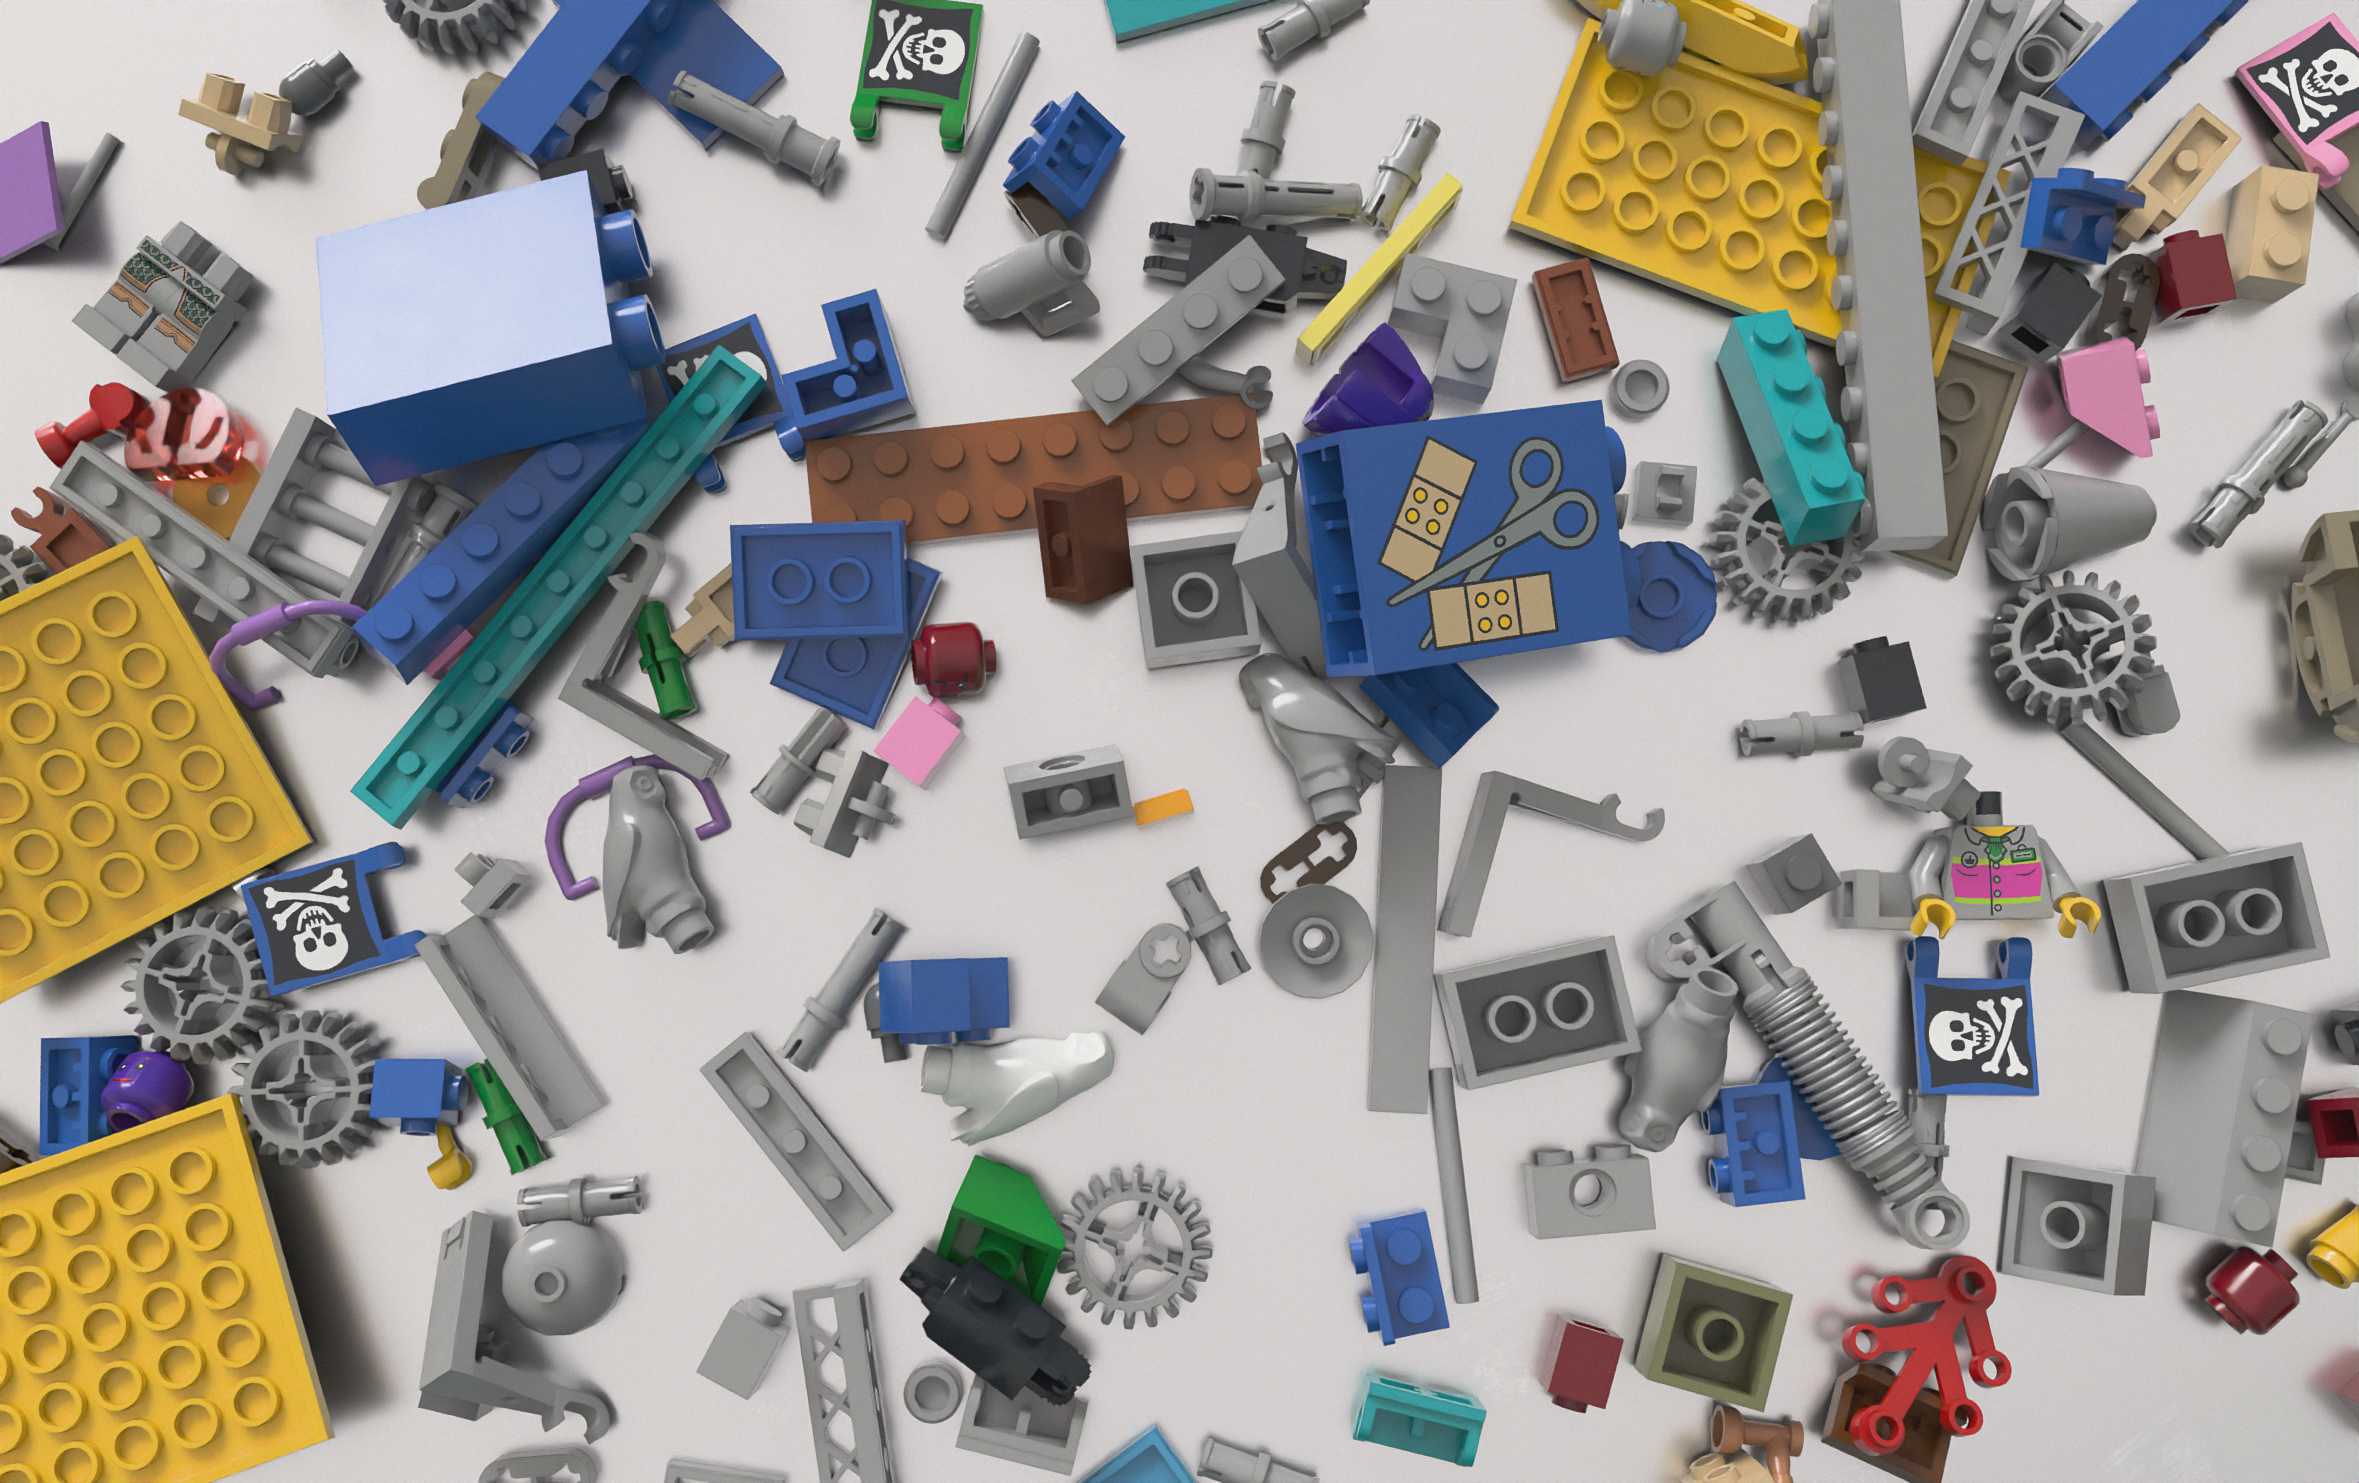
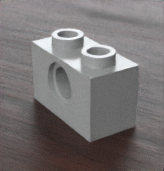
M1115 744L1003 767L1013 820L1019 840L1134 816L1124 760Z
M1627 1144L1595 1147L1596 1157L1573 1159V1150L1538 1152V1162L1523 1164L1530 1234L1538 1240L1655 1230L1656 1223L1649 1158L1638 1153L1631 1154V1145ZM1594 1174L1601 1182V1195L1591 1205H1579L1574 1194L1576 1183L1583 1176Z

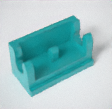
M1366 1373L1352 1438L1362 1442L1368 1441L1452 1462L1463 1467H1472L1487 1411L1479 1400Z

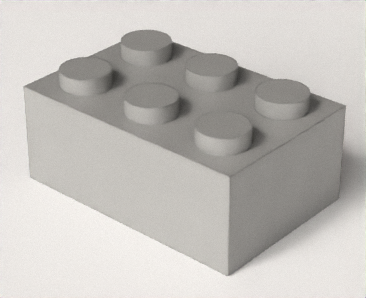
M2302 842L2270 845L2103 880L2131 993L2160 994L2331 958Z
M1614 935L1600 936L1434 974L1460 1086L1466 1090H1474L1642 1051Z

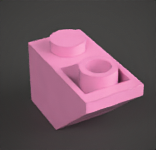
M2127 337L2057 353L2056 360L2064 405L2071 416L2140 458L2153 456L2151 440L2160 438V428L2155 406L2144 405L2141 384L2151 382L2145 349L2135 350L2134 343Z

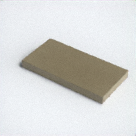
M1951 340L1939 377L1935 380L1948 537L1930 549L1876 552L1951 579L1958 575L2029 367ZM1860 537L1852 540V543L1860 545Z

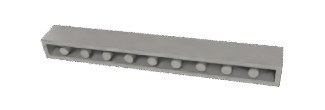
M1818 0L1817 4L1811 6L1808 27L1811 39H1817L1819 57L1814 64L1813 85L1817 93L1822 92L1823 111L1819 116L1817 132L1820 146H1826L1828 166L1825 167L1823 172L1822 192L1824 199L1831 201L1832 221H1830L1827 229V249L1830 255H1836L1837 276L1834 277L1832 282L1831 299L1834 310H1840L1842 331L1837 336L1836 357L1838 364L1845 366L1847 384L1841 395V414L1845 422H1850L1851 443L1848 444L1846 453L1853 470L1861 474L1866 490L1865 502L1856 515L1851 528L1853 533L1860 537L1861 552L1930 549L1948 537V525L1900 0Z

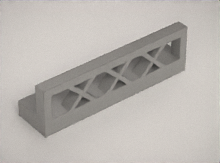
M2022 91L2017 95L1931 299L1970 313L1971 315L1965 327L1987 335L1999 320L2029 250L2021 248V241L2032 178H2057L2058 169L2063 168L2084 120V114ZM2024 112L2053 123L2043 142L2027 147L2018 128ZM2010 143H2012L2016 152L2005 156ZM2038 155L2036 161L2034 162L2032 156ZM2021 162L2028 177L2026 185L2022 192L2006 198L1996 176L2000 169ZM1991 193L1995 203L1984 207L1988 195ZM2017 205L2013 213L2011 207ZM1999 212L2007 230L2000 243L1984 248L1975 228L1976 223L1979 219ZM1969 242L1973 253L1962 257ZM1996 255L1993 263H1991L1989 257ZM1978 262L1985 277L1978 298L1950 287L1957 270Z
M473 915L445 935H428L414 945L540 1141L560 1137L607 1105L487 918Z
M864 1278L795 1289L792 1291L820 1483H837L847 1468L860 1477L861 1483H894ZM834 1297L838 1329L831 1338L812 1324L808 1301ZM814 1338L825 1346L818 1357L816 1356ZM830 1350L843 1359L847 1387L841 1396H838L820 1382L818 1367ZM823 1397L834 1405L826 1417ZM839 1409L852 1419L855 1447L849 1455L831 1443L828 1438L827 1425ZM831 1456L842 1463V1466L835 1475Z

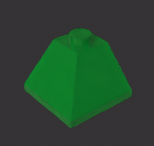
M975 1154L951 1206L936 1254L948 1262L952 1261L962 1267L971 1256L975 1257L1041 1307L1066 1240L1030 1176L1013 1170L1003 1163L993 1162Z

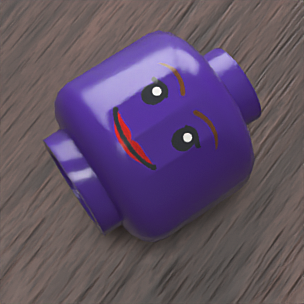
M140 1051L131 1053L122 1061L102 1091L101 1105L106 1113V1120L115 1131L121 1132L184 1110L193 1097L194 1082L190 1073L185 1069L184 1062L172 1059L171 1053L168 1051Z

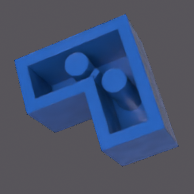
M877 289L821 304L837 359L781 375L796 428L806 442L828 439L916 413L887 313Z
M1007 957L878 962L880 1033H899V1044L952 1043V1032H955L956 1041L991 1040L990 1029L1010 1028Z

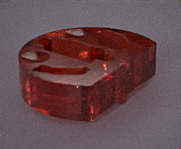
M197 388L175 390L154 400L135 419L125 441V463L132 473L145 482L230 476L242 455L244 429L238 416L211 392ZM194 415L188 444L181 445L187 416Z

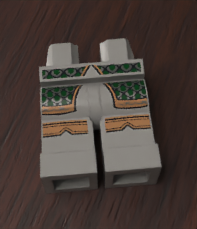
M180 220L160 242L146 235L136 247L139 252L134 254L124 264L118 279L94 307L85 304L71 321L110 352L116 354L120 360L155 387L181 398L227 336L234 320L239 322L248 309L237 300L244 293L254 275L224 253L218 256L203 275L194 267L208 251L212 243Z

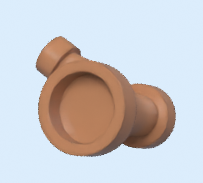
M1717 1405L1711 1422V1444L1715 1453L1726 1455L1737 1453L1743 1444L1765 1447L1767 1467L1774 1482L1793 1483V1477L1790 1475V1456L1799 1457L1801 1455L1804 1444V1429L1802 1423L1796 1420L1787 1419L1783 1425L1744 1420L1742 1413L1737 1408Z

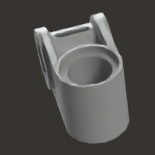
M2051 0L2025 31L2026 36L2013 50L1998 85L1999 93L2013 104L2020 91L2039 98L2062 72L2081 55L2104 26L2098 21L2089 23L2066 5L2065 0ZM2023 63L2032 66L2038 76L2028 73Z
M1161 923L1153 926L1145 933L1127 961L1123 960L1094 1003L1142 1036L1171 995L1170 990L1189 964L1191 959V942L1188 934L1181 927L1172 923ZM1172 935L1179 940L1176 945V951L1181 955V958L1177 962L1167 959L1160 965L1153 960L1156 950L1150 943L1155 937L1165 941Z

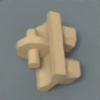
M207 72L198 100L182 98L178 115L223 132L222 135L210 132L205 140V146L215 151V161L219 170L237 175L248 164L257 168L260 167L264 161V153L254 149V145L268 151H274L278 146L292 152L299 151L302 135L289 131L293 106L291 101L276 94L255 91L248 115L239 111L245 83L224 74Z

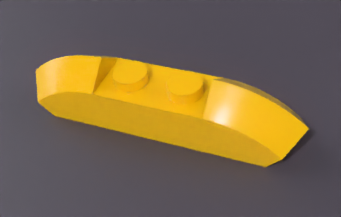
M1622 0L1577 1L1590 13L1602 20L1606 9L1617 10ZM1662 0L1676 5L1679 11V21L1687 23L1682 52L1706 61L1712 59L1722 67L1772 85L1789 84L1810 79L1807 50L1800 28L1739 0Z

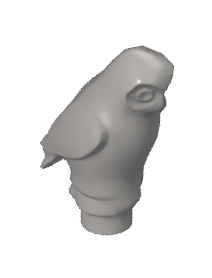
M1263 653L1249 661L1239 672L1240 684L1246 691L1250 706L1262 709L1265 722L1276 746L1293 765L1301 788L1300 795L1308 803H1312L1316 823H1337L1361 814L1362 809L1357 792L1362 790L1364 780L1358 772L1359 765L1357 759L1360 752L1369 753L1387 764H1392L1395 762V759L1390 752L1394 746V737L1367 719L1335 688L1308 674L1281 655Z
M647 765L630 766L613 777L609 800V821L603 849V897L607 919V936L611 937L613 941H617L619 949L634 948L641 942L643 923L645 922L648 933L654 937L664 938L674 954H682L705 941L713 933L714 927L704 913L706 910L705 898L700 894L697 885L691 877L686 846L674 820L665 807L666 791L659 780V771L655 767Z
M1708 967L1695 969L1689 982L1679 988L1675 1000L1667 1006L1664 1014L1639 1037L1642 1051L1628 1054L1625 1061V1073L1632 1077V1092L1628 1103L1620 1114L1619 1129L1623 1137L1635 1147L1654 1153L1664 1151L1674 1143L1678 1130L1685 1120L1696 1110L1700 1112L1707 1111L1717 1098L1724 1079L1730 1022L1735 1013L1734 1003L1738 992L1736 982L1727 974Z

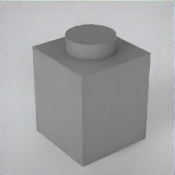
M751 1299L749 1304L740 1300L729 1309L696 1373L748 1401L759 1390L791 1327L780 1322L782 1313L771 1305L757 1299Z

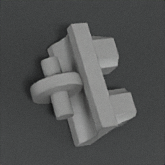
M1901 736L1890 739L1883 746L1879 754L1878 768L1883 780L1878 781L1872 790L1883 800L1913 806L1917 811L1928 814L1932 811H1941L1948 818L1961 821L1977 802L1981 794L1965 779L1973 765L1962 755L1926 749L1923 743L1915 738Z
M848 746L847 751L824 749L815 768L816 777L833 785L825 804L809 798L800 804L793 821L794 825L811 836L810 843L849 858L857 837L868 840L876 819L892 825L896 814L881 808L889 787L881 784L880 781L888 763L852 746Z

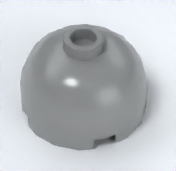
M572 1219L549 1220L529 1228L511 1247L502 1268V1293L510 1312L526 1328L546 1336L574 1335L598 1324L616 1306L620 1296L618 1293L622 1286V1276L624 1275V1260L616 1241L599 1224L592 1221L587 1224L572 1222Z

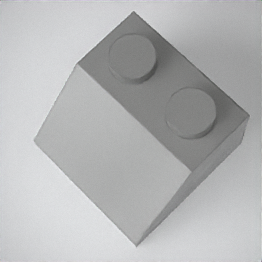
M2013 1157L2001 1274L2114 1296H2145L2156 1177Z

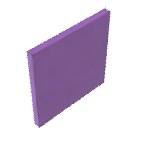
M40 121L0 143V264L64 231L49 122Z

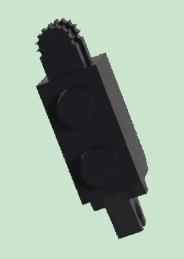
M1214 215L1210 216L1208 221L1195 220V226L1162 221L1152 222L1149 231L1150 239L1161 244L1191 248L1189 260L1161 255L1146 256L1143 271L1148 273V275L1185 282V288L1250 235L1286 279V282L1251 311L1285 316L1296 308L1298 298L1333 299L1344 287L1347 260L1307 248L1308 237L1297 236V231L1293 228L1283 225H1266L1264 230L1243 227L1239 220L1232 217Z
M923 1246L902 1273L899 1280L921 1299V1303L930 1312L922 1323L926 1336L1013 1401L1021 1389L1026 1386L1042 1399L1046 1398L1047 1403L1051 1402L1053 1406L1057 1404L1061 1407L1062 1404L1066 1405L1075 1396L1076 1387H1081L1090 1378L1089 1374L1092 1371L1090 1370L1091 1365L1088 1363V1359L1084 1358V1354H1079L1075 1347L1060 1337L1066 1325L975 1257L971 1256L962 1267L952 1261L948 1262Z

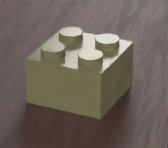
M1663 1254L1634 1368L1647 1380L1764 1413L1793 1294L1776 1285Z

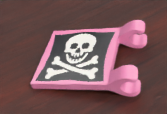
M2332 13L2241 65L2235 72V75L2302 157L2307 171L2319 174L2318 189L2327 190L2338 184L2342 179L2341 175L2346 173L2350 167V162L2344 153L2330 145L2329 142L2359 126V42L2337 15Z

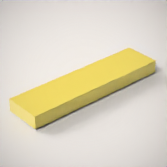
M1449 172L1439 181L1298 337L1295 350L1298 356L1309 365L1311 363L1315 364L1400 270L1405 254H1414L1457 207L1463 191V184Z

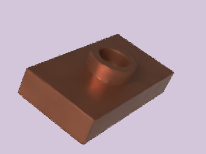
M1589 257L1534 271L1532 281L1562 382L1616 369L1620 361Z

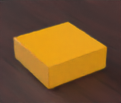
M1184 788L1134 803L1135 806L1132 807L1139 830L1194 813L1189 792Z

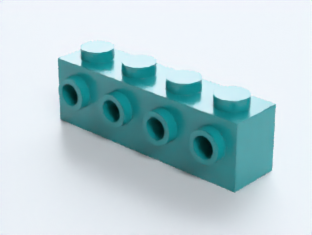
M1787 309L1733 318L1717 360L1790 547L1845 537L1865 502V484L1861 474L1853 470L1845 451L1846 441L1844 432L1838 423L1833 422L1828 410L1823 381L1820 377L1814 376L1809 364L1804 335L1800 330H1795Z

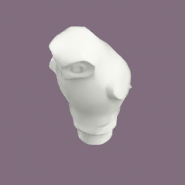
M1100 1031L1091 1034L1071 1033L1066 1040L1026 1038L992 1045L957 1042L952 1044L949 1049L928 1045L922 1064L920 1092L942 1095L943 1103L948 1106H963L965 1109H968L951 1120L949 1135L951 1141L960 1139L963 1144L966 1143L969 1147L977 1142L1011 1132L1053 1111L1068 1099L1092 1088L1112 1074L1115 1054L1110 1041Z

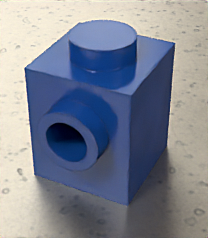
M375 1059L369 1118L386 1126H401L400 1134L435 1136L437 1135V1126H457L458 1111H463L467 1103V1079L462 1075L461 1068L446 1059Z

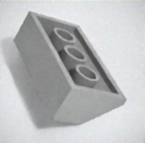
M2182 989L2168 992L2135 1172L2138 1175L2156 1177L2152 1221L2273 1248L2314 1014L2257 1001Z

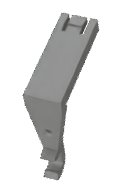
M1282 432L1263 439L1265 449L1270 454L1272 463L1257 468L1263 485L1236 547L1232 566L1290 661L1314 677L1317 675L1322 680L1329 677H1327L1314 578L1295 547L1297 545L1294 489L1298 473V460L1292 442Z
M646 532L629 533L632 544H639L646 549L647 560L635 581L630 580L625 573L607 577L611 585L618 592L557 699L695 778L703 780L719 773L728 753L674 722L661 719L658 713L602 681L603 675L606 677L612 676L644 603L666 561L664 545L656 536Z
M1494 770L1482 773L1437 931L1457 937L1465 936L1471 938L1509 805L1633 842L1649 841L1660 834L1665 823L1663 807L1655 808L1647 813V825L1641 830L1624 825L1618 821L1616 809L1621 804L1617 793L1608 795L1602 804L1599 805Z
M471 1211L467 1214L466 1218L463 1217L453 1224L451 1229L448 1228L442 1233L419 1390L442 1397L541 1415L545 1433L566 1419L564 1410L577 1413L586 1420L587 1430L584 1437L590 1445L603 1437L609 1427L608 1410L598 1397L553 1384L485 1356L476 1362L475 1350L494 1217Z

